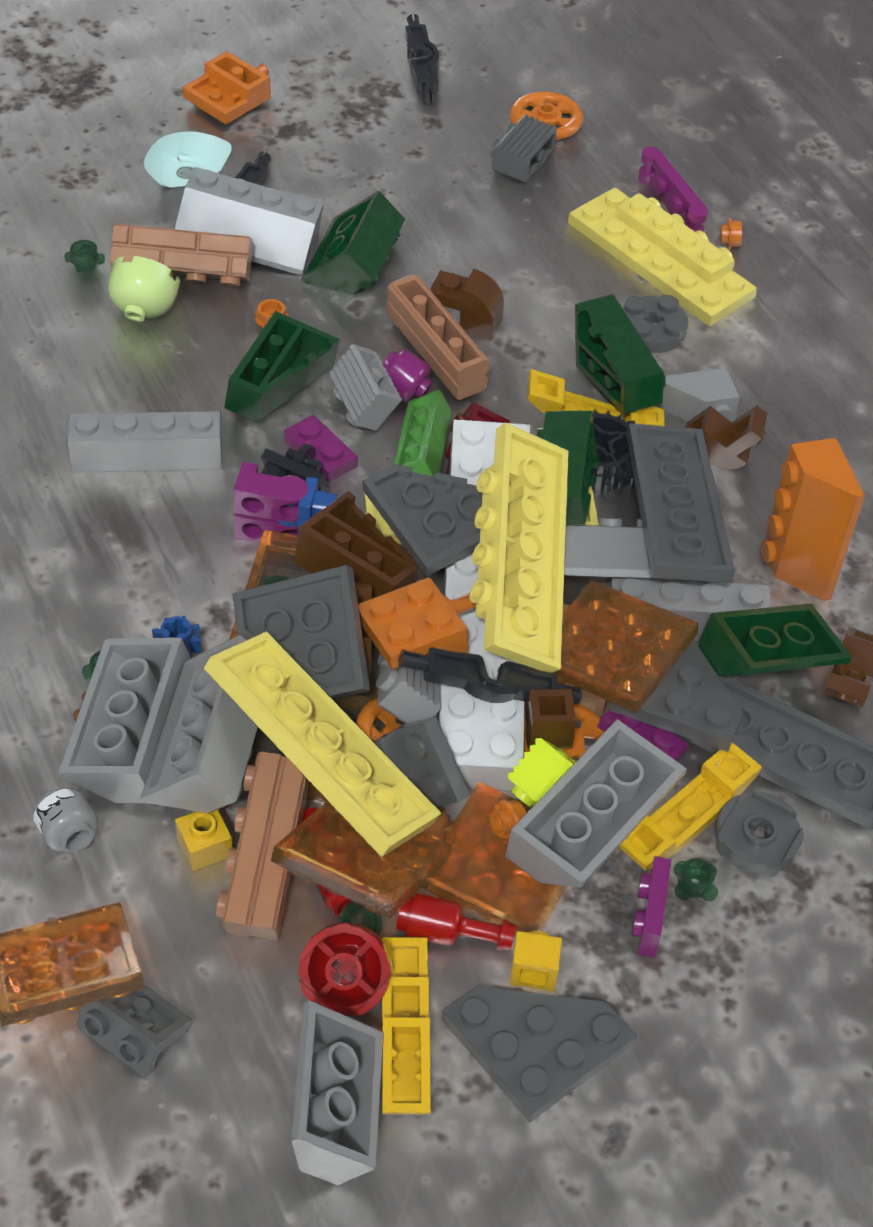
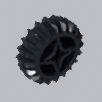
M594 408L592 416L600 463L599 468L591 469V475H595V484L592 486V491L601 492L605 498L609 491L619 495L623 488L631 490L635 484L626 436L629 423L635 424V421L625 422L623 414L617 417L612 416L610 410L605 414H601Z

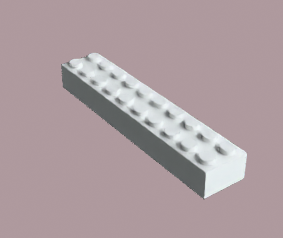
M454 420L449 475L468 479L467 484L476 485L481 472L494 464L496 428L504 423ZM508 423L530 433V425ZM473 553L445 567L444 596L448 597V599L452 600L469 593L473 584L478 580V566L472 562ZM476 609L458 615L468 629L469 652L467 653L478 654L483 657L486 672L491 679H497V670L506 661L525 666L484 650L485 620L475 616ZM441 684L438 722L467 788L511 791L515 784L508 779V773L514 772L513 766L519 765V759H523L524 701L513 699L505 703L486 702L473 697L462 688Z

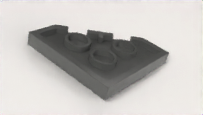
M395 464L362 481V490L425 576L472 554L475 547L480 543V529L475 527L474 519L478 509L482 506L483 493L477 490L476 485L467 484L468 479L437 472L435 477L412 472V467Z
M344 565L232 593L237 633L246 640L267 631L331 699L370 691L353 568Z
M650 620L610 705V711L623 714L629 718L726 752L730 750L743 715L742 710L690 633L654 620Z
M476 986L442 1010L441 1020L529 1123L636 1043L638 1036L618 1013L604 1001L486 986Z

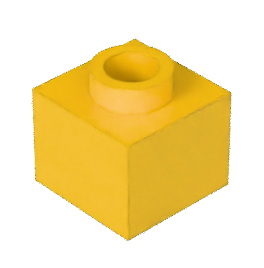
M218 809L209 813L196 811L175 819L177 840L192 872L227 859L229 849L232 847V837Z
M517 931L509 985L554 992L559 970L562 938L550 936L542 931H530L528 933Z

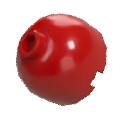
M342 922L328 925L310 938L300 954L299 983L301 991L308 1000L345 1016L354 1015L353 1017L363 1015L379 1003L389 986L392 965L388 949L377 933L362 924Z

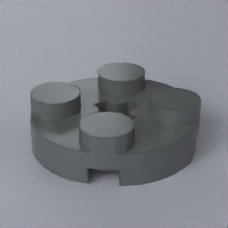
M632 296L626 299L623 310L651 353L671 351L677 347V342L683 341L686 337L688 317L685 311L678 306L679 301L674 296ZM652 323H657V324H659V325H658V326H652Z
M753 792L752 797L739 799V795L730 799L721 809L716 824L717 841L715 845L718 853L740 869L757 873L765 878L774 877L780 870L791 865L800 851L804 838L803 827L800 829V825L796 820L797 813L781 798L763 792ZM758 827H762L766 830L765 836L767 838H756L749 829L756 831Z

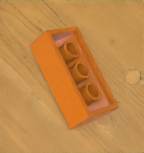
M836 438L790 445L787 460L782 464L779 489L775 490V504L772 515L768 516L766 537L760 546L762 559L765 563H769L775 578L824 601L832 599L865 498V494Z

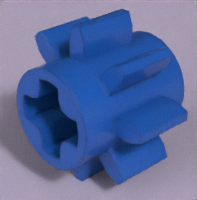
M186 616L166 617L161 625V629L155 628L152 630L153 638H182L191 658L194 653H202L199 624L191 626Z

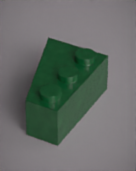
M614 294L576 303V367L623 414L663 404V388L666 386L665 374Z
M275 311L229 378L224 408L257 423L333 369L340 339Z
M592 410L546 411L544 426L537 428V437L568 450L566 524H585L591 501V494H588L589 487L595 484V475H591V469L599 468L600 463Z

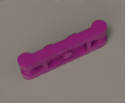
M652 146L645 147L642 150L641 161L643 166L639 169V181L652 187L654 194L659 196L671 215L674 213L680 215L685 225L694 232L697 230L704 232L705 228L702 224L707 219V207L658 148Z

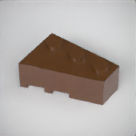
M347 491L299 526L294 563L311 574L347 565L353 568L355 583H372V599L417 581L419 566L391 535L385 537L378 530L376 519L370 513L364 514L356 506V497L350 491Z

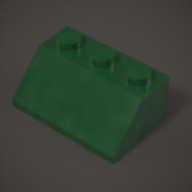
M377 191L334 217L301 279L306 284L347 294H353L362 288L365 290L371 288L380 278L378 273L381 267L390 258L389 251L392 245L401 236L399 231L405 218L380 191Z
M812 603L711 613L698 643V647L718 676L749 675L847 664L853 658Z

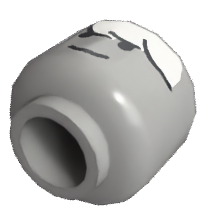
M60 788L47 792L37 803L33 812V823L51 850L75 853L87 847L93 840L98 828V817L82 792L74 788Z

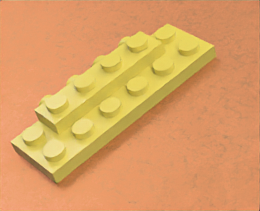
M614 187L569 213V225L665 295L677 298L680 306L709 327L750 302L756 296L757 287L733 271L735 260L727 248H717L709 242L707 235L703 231L697 230L694 232L685 225L680 215L676 213L670 215L663 210L659 201L654 197L647 199L638 193L630 198Z
M504 423L496 428L494 464L481 472L476 484L477 490L483 494L482 506L478 509L474 519L475 527L480 529V543L475 547L472 555L473 564L478 566V580L471 588L470 600L476 604L475 616L485 620L484 650L540 671L554 673L561 669L568 450L513 425Z
M267 631L209 658L204 667L205 671L381 857L433 825L442 814Z

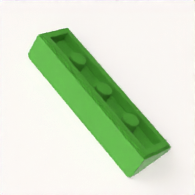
M440 390L409 401L393 465L412 467V472L434 477L436 472H440L451 417V409Z

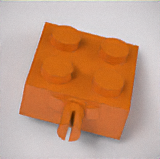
M228 51L204 63L205 74L182 87L183 98L224 124L230 123L271 98L268 67L261 63L254 68Z
M428 577L358 604L362 627L391 669L399 667L398 658L402 649L425 655L430 647L452 652H469L468 629L458 615L476 609V604L470 600V592L452 600L448 599V597L440 592L431 578Z

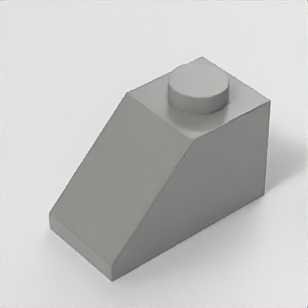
M727 368L665 376L666 386L663 388V404L656 405V407L664 409V411L688 422L711 406L729 421H735L740 396Z

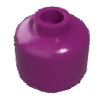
M407 349L401 350L398 353L392 351L383 362V367L387 369L386 372L392 379L393 386L397 388L396 391L400 394L401 401L404 403H408L415 397L426 395L433 384V381L428 379L431 373L430 365Z

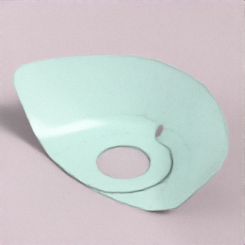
M192 131L172 133L160 138L151 146L145 156L144 167L160 185L169 188L186 186L189 179L179 178L176 174L179 169L184 167L194 169V167L219 173L231 153L232 146L228 141L206 133Z

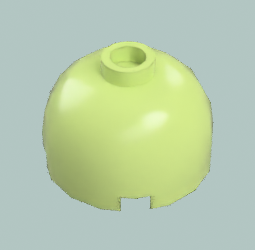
M124 256L118 257L113 262L108 283V290L113 303L124 313L126 318L136 322L164 315L173 306L180 286L179 277L177 276L174 280L170 276V268L152 259L133 256L132 262H122Z

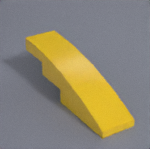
M382 937V941L388 949L392 965L390 983L382 996V1115H430V1018L427 938Z

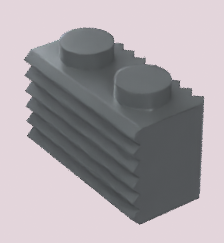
M527 114L516 124L511 123L505 137L502 140L497 139L492 145L490 157L493 158L492 170L527 183L528 179L530 180L531 176L536 173L537 169L539 170V167L554 152L557 127L555 125L551 126L550 123L545 124L544 121L540 122L538 118L534 120L532 116L528 117Z

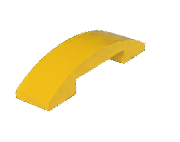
M531 369L528 373L527 399L544 414L546 411H593L594 408L601 414H605L608 410H610L612 416L617 417L623 414L615 405L565 391V379L534 369ZM655 406L623 414L625 422L635 421V424H642L654 418L660 426H665L664 409Z
M732 742L729 752L719 750L703 763L700 774L651 816H646L619 848L645 871L651 869L654 856L670 858L708 828L719 817L723 806L730 799L741 795L761 772L762 766Z

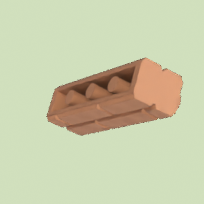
M114 224L110 265L112 266L118 257L124 256L122 262H132L133 256H141L166 265L171 269L170 276L172 278L173 276L186 277V281L193 284H206L207 279L220 280V285L240 287L241 282H250L253 241L250 236Z
M414 274L391 282L387 286V315L422 358L430 365L431 369L457 400H462L484 391L488 384L487 373L489 372L490 360L479 350V347L447 309L442 307L441 302L420 277Z
M258 752L256 764H248L245 772L244 790L250 791L247 806H239L237 810L235 832H240L241 834L238 848L231 847L229 849L225 869L226 874L232 875L229 890L220 891L216 908V917L222 918L223 927L228 933L244 936L251 935L269 940H278L310 784V781L286 756L284 757L280 754Z

